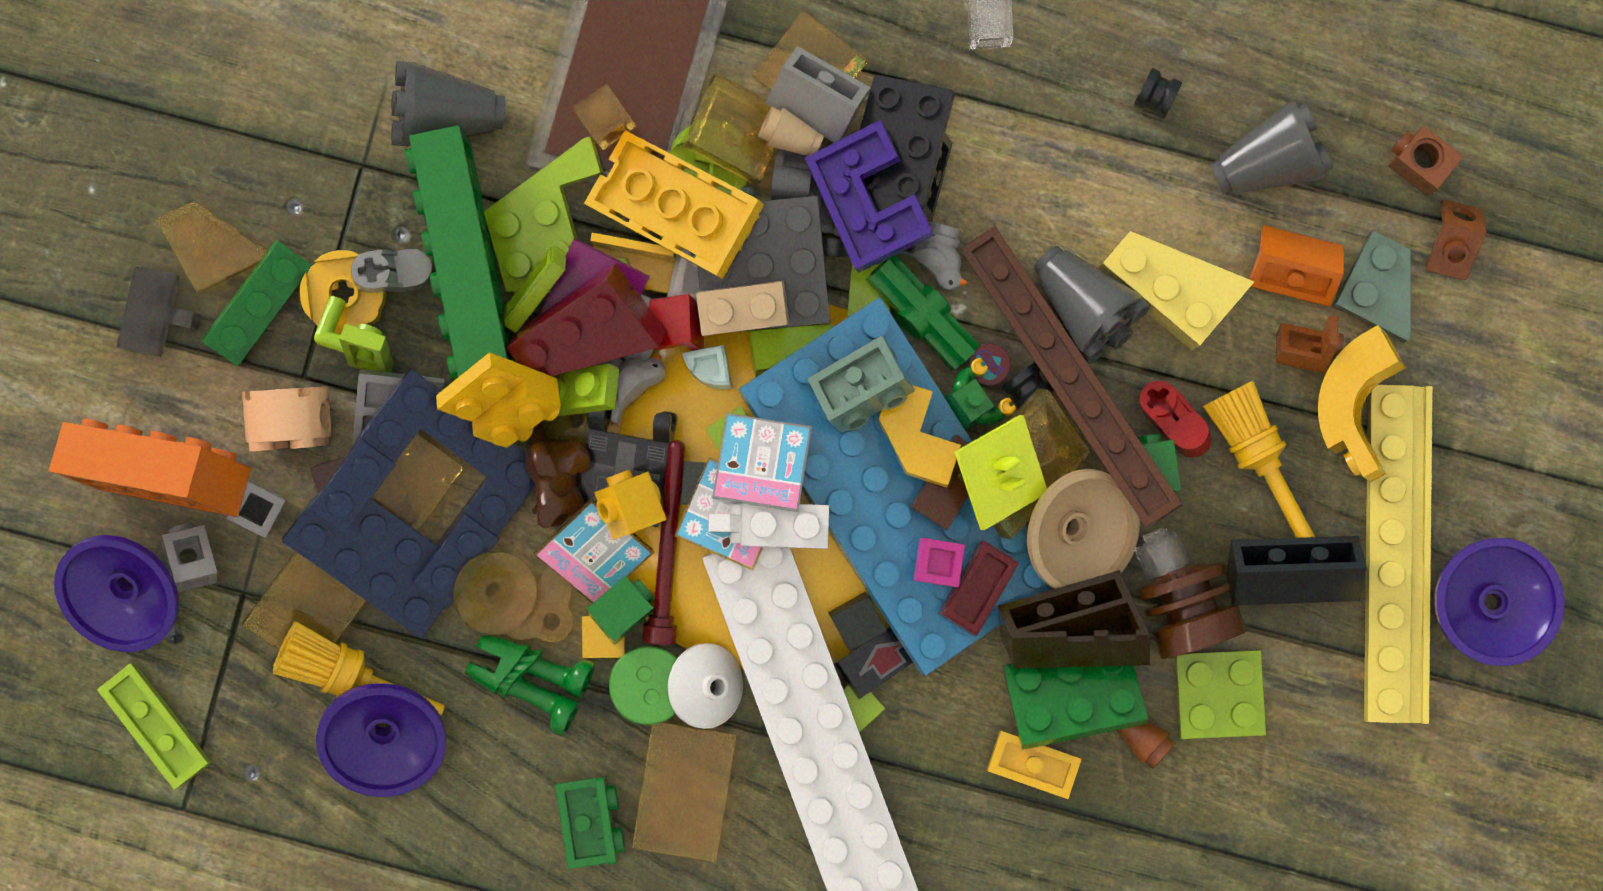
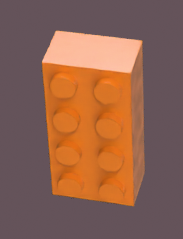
M83 418L81 425L67 422L62 423L49 472L103 492L238 518L251 468L236 462L237 454L218 448H211V443L192 437H186L185 442H176L177 437L158 431H151L150 436H141V430L119 424L116 425L115 430H107L109 425Z

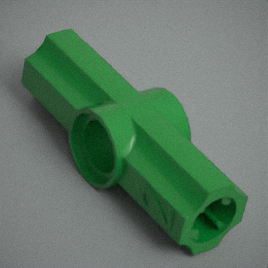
M896 255L884 260L866 278L869 284L896 311L895 318L902 328L915 339L923 340L951 371L956 370L976 352L979 344L949 313L951 308L945 298L933 287L927 284L923 285Z

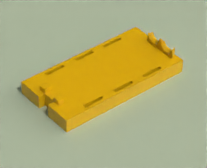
M625 130L609 157V160L614 163L607 177L599 175L584 204L723 279L738 251H742V245L752 232L754 223L758 218H761L759 213L764 203ZM654 151L664 156V159L662 160L652 155L651 152ZM687 168L698 174L697 178L685 172L684 169ZM718 185L731 191V194L729 195L717 189ZM617 213L630 219L629 222H626L617 217ZM652 231L663 237L662 240L650 235L649 232ZM683 248L695 254L696 257L693 258L682 252Z

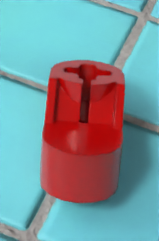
M1159 380L1150 382L1142 389L1139 401L1143 414L1167 441L1174 440L1175 450L1185 457L1193 458L1201 456L1209 449L1212 439L1208 424L1178 390L1171 384Z

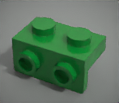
M607 775L555 784L568 869L608 863V865L617 864L620 860L619 853L625 852V840L622 826H614L612 810L619 809L616 785H608Z

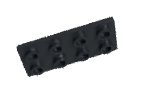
M880 75L874 76L860 130L881 120L901 160L863 180L877 212L915 194L922 205L928 221H933L953 144L945 133L955 97L951 89ZM834 226L833 234L841 238L836 226ZM916 245L902 252L913 253Z

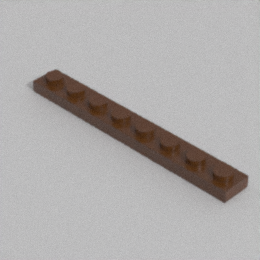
M996 226L960 249L1146 529L1183 506Z

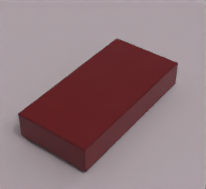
M980 541L961 573L959 587L952 588L938 614L972 636H977L1019 562L986 541Z

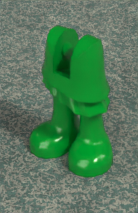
M482 634L476 646L492 656L500 657L496 671L488 666H482L469 661L465 674L479 685L491 691L495 696L499 694L505 699L507 695H510L548 713L551 717L550 729L556 735L564 737L578 712L580 702L537 686L525 680L524 676L531 674L563 688L578 698H582L590 684L595 663L589 660H580L573 667H566L542 659L541 656L544 649L531 650V645L518 644L501 637Z

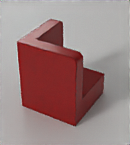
M684 294L649 300V308L667 330L660 346L655 348V350L686 346L691 351L704 349V336L701 335L698 305L692 296Z

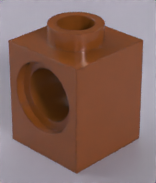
M1423 126L1413 135L1408 131L1402 135L1391 149L1396 156L1388 166L1424 195L1429 196L1439 189L1463 159V156ZM1415 150H1422L1428 154L1430 158L1429 168L1420 167L1415 162Z

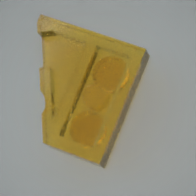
M195 200L156 219L198 295L257 266L267 252V249L253 243L240 234L239 230L212 215L211 211Z

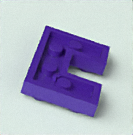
M881 120L805 157L851 262L858 273L935 236L922 205L915 194L877 212L863 180L901 161Z

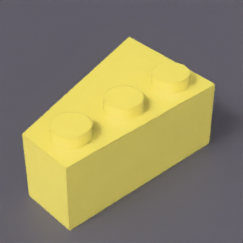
M1131 231L1098 268L1139 293L1151 305L1147 313L1191 351L1205 341L1255 282Z

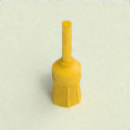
M1252 380L1202 406L1230 444L1229 451L1234 454L1238 462V468L1255 470L1258 477L1264 476L1296 538L1315 537L1279 470L1282 463L1278 457L1287 444L1284 440H1281L1276 424L1270 425L1254 381Z
M294 621L288 631L273 665V674L319 686L320 692L325 694L328 692L335 695L336 698L346 691L362 685L376 683L393 684L372 675L373 670L365 667L364 651L349 648L343 642L337 645ZM423 696L435 707L441 716L445 705Z

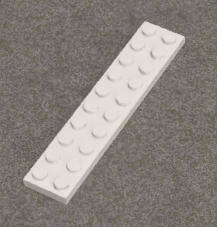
M761 547L752 567L717 552L703 556L704 565L827 891H918L791 549L786 547Z

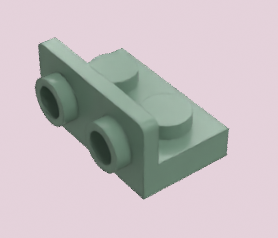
M883 336L878 337L807 378L828 421L839 432L854 431L863 427L869 421V417L883 409L890 410L900 406L907 399V395L915 391Z

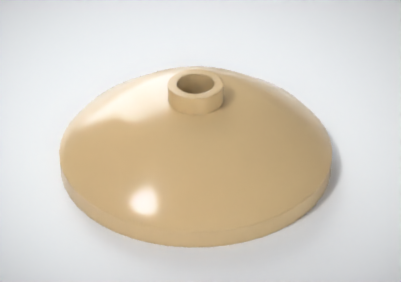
M1082 469L1068 473L1046 489L1033 509L1027 532V548L1031 564L1038 576L1054 589L1118 570L1122 573L1135 551L1139 537L1140 519L1109 473L1096 469Z

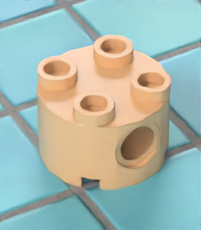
M328 386L242 392L246 443H249V451L289 448V440L290 449L330 445L329 437H332Z

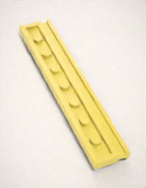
M1377 385L1368 395L1367 439L1386 474L1373 482L1367 480L1365 722L1429 724L1433 386Z

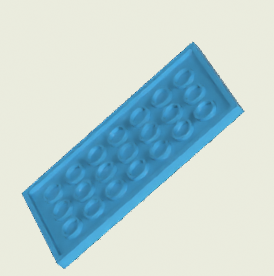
M879 297L737 390L756 418L812 426L802 491L811 505H829V533L920 674L926 676L1000 625L998 605L1051 590L1052 587L1047 585L1038 576L1031 564L1027 548L1028 528L1018 512L1011 514L986 530H980L970 497L968 496L948 530H942L909 508L925 481L905 474L898 456L878 422L881 411L869 417L867 424L854 431L839 432L828 421L807 378L878 337L883 336L894 351L903 373L911 384L933 391L920 432L948 441L954 435H958L967 442H972ZM919 538L964 544L961 573L977 545L983 540L1019 562L977 636H972L938 614L953 587L913 581Z

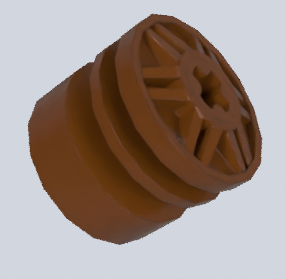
M1223 562L1216 564L1197 563L1158 576L1148 586L1137 590L1141 600L1157 596L1161 598V604L1144 610L1146 616H1167L1169 623L1152 632L1161 659H1168L1197 651L1247 632L1239 606H1218L1215 599L1231 590V583L1227 582L1212 587L1210 585L1209 579L1226 573Z

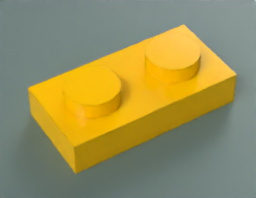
M1000 730L987 771L1069 799L1082 759L1047 746L1022 750L1019 736Z

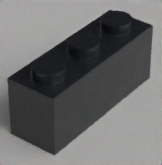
M1359 536L1231 540L1226 574L1227 580L1232 586V589L1229 590L1232 605L1360 601L1367 567Z

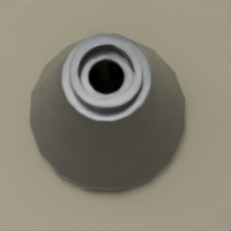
M396 61L395 86H401V90L392 91L391 116H399V121H392L391 145L409 147L411 146L409 135L460 125L467 137L492 133L493 129H503L506 106L505 96L495 95L494 90L415 62Z
M1296 100L1287 103L1218 155L1220 160L1210 163L1222 194L1232 190L1234 194L1320 181L1327 178L1325 171L1333 169V165L1322 142L1316 144L1313 142L1310 132L1316 130L1317 127L1306 103L1299 106Z
M1054 246L1046 251L1034 266V270L1039 274L1038 280L1062 325L1088 363L1097 360L1109 345L1117 349L1126 343L1133 334L1129 327L1134 322L1140 320L1151 308V305L1139 293L1068 250L1063 251L1059 246Z

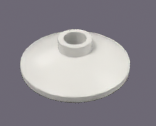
M697 644L685 650L672 666L668 679L669 701L676 715L684 723L692 727L709 729L726 722L737 710L743 694V675L736 658L727 649L716 644ZM715 680V691L712 694L710 686Z

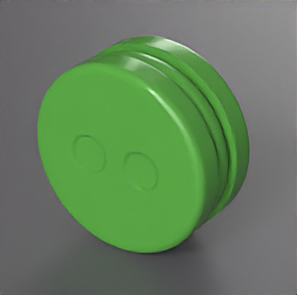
M642 646L625 653L614 665L609 679L610 697L618 712L626 719L642 725L659 724L674 716L676 713L670 704L668 696V679L672 666L678 657L671 651L659 646Z

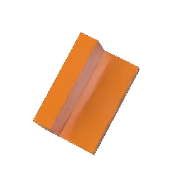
M1263 225L1260 236V251L1249 277L1250 280L1255 281L1251 287L1330 307L1344 275V245Z

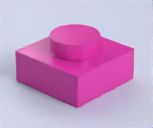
M919 538L913 581L954 588L959 587L965 545Z

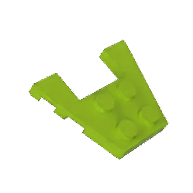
M589 136L582 139L484 211L506 292L515 293L550 247L554 245L567 254L573 239H578L564 187L597 177L600 174L604 175L594 138ZM628 258L617 259L630 266Z

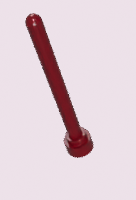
M673 440L668 446L663 511L667 520L661 522L653 614H650L648 622L643 624L642 641L658 645L676 644L677 625L673 624L674 617L670 616L685 456V445L680 440Z

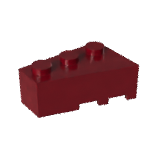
M615 263L519 329L510 340L506 349L517 363L547 375L555 376L658 348L667 330Z

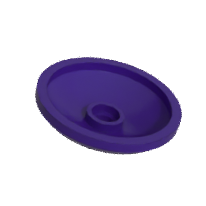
M113 535L89 537L71 547L57 566L54 590L58 605L71 626L96 645L113 651L137 652L159 643L174 626L179 611V596L174 579L164 563L154 553L139 543Z
M1490 538L1469 544L1458 551L1447 562L1437 581L1434 604L1437 620L1443 634L1461 654L1482 664L1510 666L1534 658L1549 646L1561 626L1564 616L1565 598L1559 575L1542 553L1521 541L1508 538ZM1489 594L1494 595L1497 599V605L1493 610L1488 609L1485 605V599Z
M367 684L346 691L333 700L326 708L318 724L316 748L321 764L327 773L345 788L367 796L391 797L417 789L437 772L445 755L446 730L443 720L435 707L415 691L394 684ZM378 723H386V724H389L390 726H388V727H380V726H378L377 724H378Z

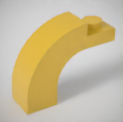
M1379 325L1355 338L1336 356L1325 374L1318 401L1319 425L1327 448L1336 454L1348 448L1349 452L1343 454L1353 474L1355 476L1362 474L1364 478L1371 482L1384 476L1386 472L1364 433L1361 418L1363 405L1369 393L1379 383L1406 368L1389 336Z

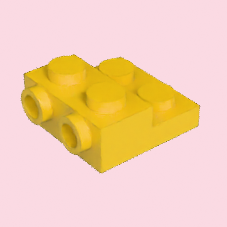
M490 352L436 395L437 410L471 421L474 437L508 448L517 440L521 442L527 441L536 425L543 420H554L561 408L557 378Z

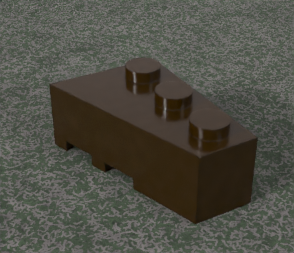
M1120 570L998 605L1000 636L1014 668L1150 665V634Z

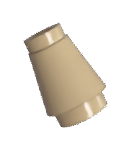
M771 107L762 124L758 138L767 141L766 146L809 156L819 150L824 135L818 133L817 130L784 107L781 110Z

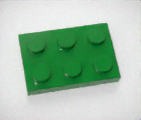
M1012 664L1003 665V673L1022 750L1145 725L1148 722L1134 666L1014 668Z

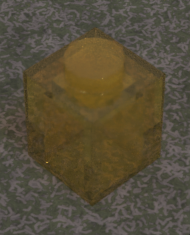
M607 83L572 108L602 150L620 139L625 130L630 132L637 127Z

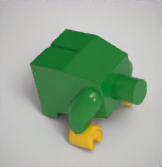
M982 358L975 359L970 366L961 370L955 378L953 390L944 396L966 432L978 424L995 425L1005 417L1012 415L1016 410L1015 405L1011 406L1009 404L1012 401L1010 398L1003 399L998 404V407L995 408L992 401L975 379V377L983 376L988 370L987 365L982 366L981 363L984 362Z

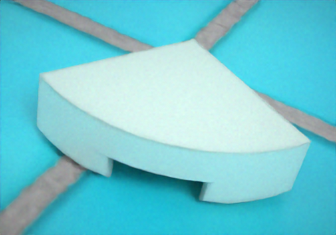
M724 345L683 353L688 369L702 384L714 389H732L727 352Z

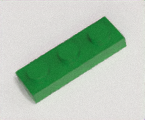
M276 239L201 341L238 367L300 284L304 274L308 273L313 265Z

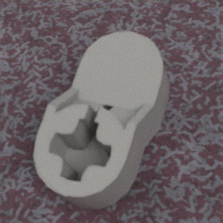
M418 249L368 251L357 256L351 266V275L355 286L366 293L418 290L429 283L430 273H432V264L429 257Z

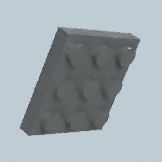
M818 196L761 201L764 203L759 213L761 218H758L754 223L752 232L742 245V251H738L723 279L697 266L700 291L784 280L789 324L752 330L831 322Z

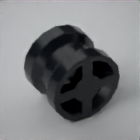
M1152 67L1134 102V106L1140 109L1148 107L1154 110L1156 117L1164 120L1178 94L1182 82L1175 78L1168 80L1161 76L1159 70Z
M1035 362L1002 386L1006 394L1013 395L1017 400V409L1021 414L1054 391L1049 382L1044 381L1039 375L1040 369Z

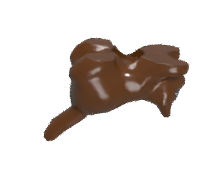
M539 423L533 428L530 436L532 444L528 446L525 453V467L529 476L534 481V489L537 496V504L532 509V513L537 514L538 524L541 527L549 528L550 526H561L568 516L573 521L587 508L578 489L576 478L579 473L589 469L591 460L590 454L582 442L577 439L570 441L548 439L543 425Z

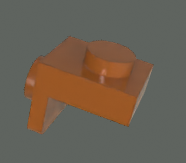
M1329 315L1322 331L1281 322L1276 333V363L1326 373L1332 358H1336L1342 351L1344 335L1338 333V317Z

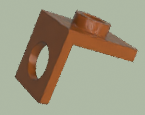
M1443 199L1441 203L1443 225L1427 260L1426 270L1466 280L1486 236L1483 209ZM1453 213L1465 214L1473 221L1462 220Z

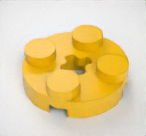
M348 250L328 252L315 260V264L310 267L308 273L304 274L300 284V301L304 312L317 326L329 296H332L333 291L339 290V283L346 282L348 288L354 289V296L349 297L348 303L344 305L334 332L341 334L345 324L358 327V324L373 325L379 321L386 302V291L366 293L355 286L351 275V266L359 254Z

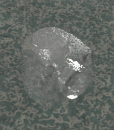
M1166 526L1143 535L1145 543L1133 548L1146 579L1165 575L1191 562L1178 531L1168 532Z

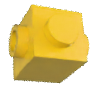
M629 469L606 478L609 487L594 492L597 499V512L601 520L607 524L612 540L667 520L660 503L661 494L659 488L651 480L649 472L633 477Z

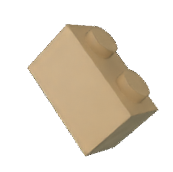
M784 280L704 290L696 293L702 336L788 325L790 322Z

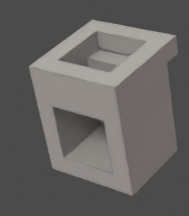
M192 523L180 524L168 530L169 534L162 535V547L167 566L174 579L178 593L217 582L218 572L205 525L194 527ZM184 553H192L195 555L196 561L184 564L181 562L180 557Z

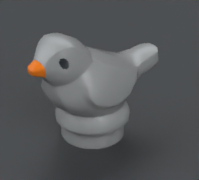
M929 221L935 236L917 244L913 253L900 252L897 255L915 258L935 278L942 290L948 292L955 291L960 286L967 284V280L962 277L960 272L962 261L960 254L956 250L961 242L958 240L961 230Z
M657 354L648 360L630 358L624 362L618 358L598 364H611L619 368L616 405L611 415L612 422L620 424L625 408L644 394L649 387L663 381L666 369L661 361V355Z

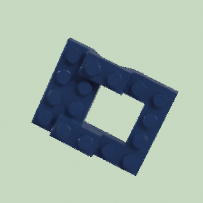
M409 368L357 437L344 461L326 485L306 505L281 540L422 639L445 606L449 607L495 546L499 540L497 536L534 488V481L526 470L525 452L515 444L505 448L474 437L472 422L437 410L436 395L441 390ZM420 429L486 476L437 544L372 499V496L396 466V460Z

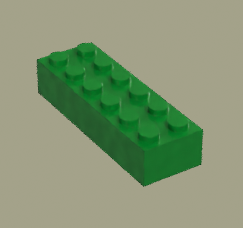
M460 125L409 135L411 148L405 149V157L410 174H415L419 184V190H414L413 196L418 215H423L427 223L428 231L422 232V241L426 256H431L433 263H435L436 272L430 273V280L435 298H440L444 307L445 314L438 315L443 339H448L452 346L453 355L447 356L451 380H456L489 352L516 362L506 349L511 340L509 328L504 326L503 322L505 305L491 237L484 215L485 208L471 141Z

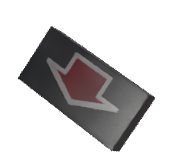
M891 627L835 664L858 699H861L913 663Z

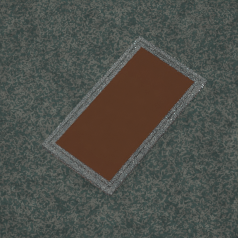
M573 0L525 166L531 170H541L582 139L590 136L595 140L604 172L603 176L607 177L614 165L609 160V157L625 130L669 153L674 139L685 128L693 124L729 0ZM654 151L651 152L652 155L662 160L664 159V156ZM599 176L582 182L594 186Z

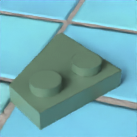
M1374 230L1371 231L1332 306L1372 327L1379 325L1388 335L1403 343L1407 342L1411 336V249Z

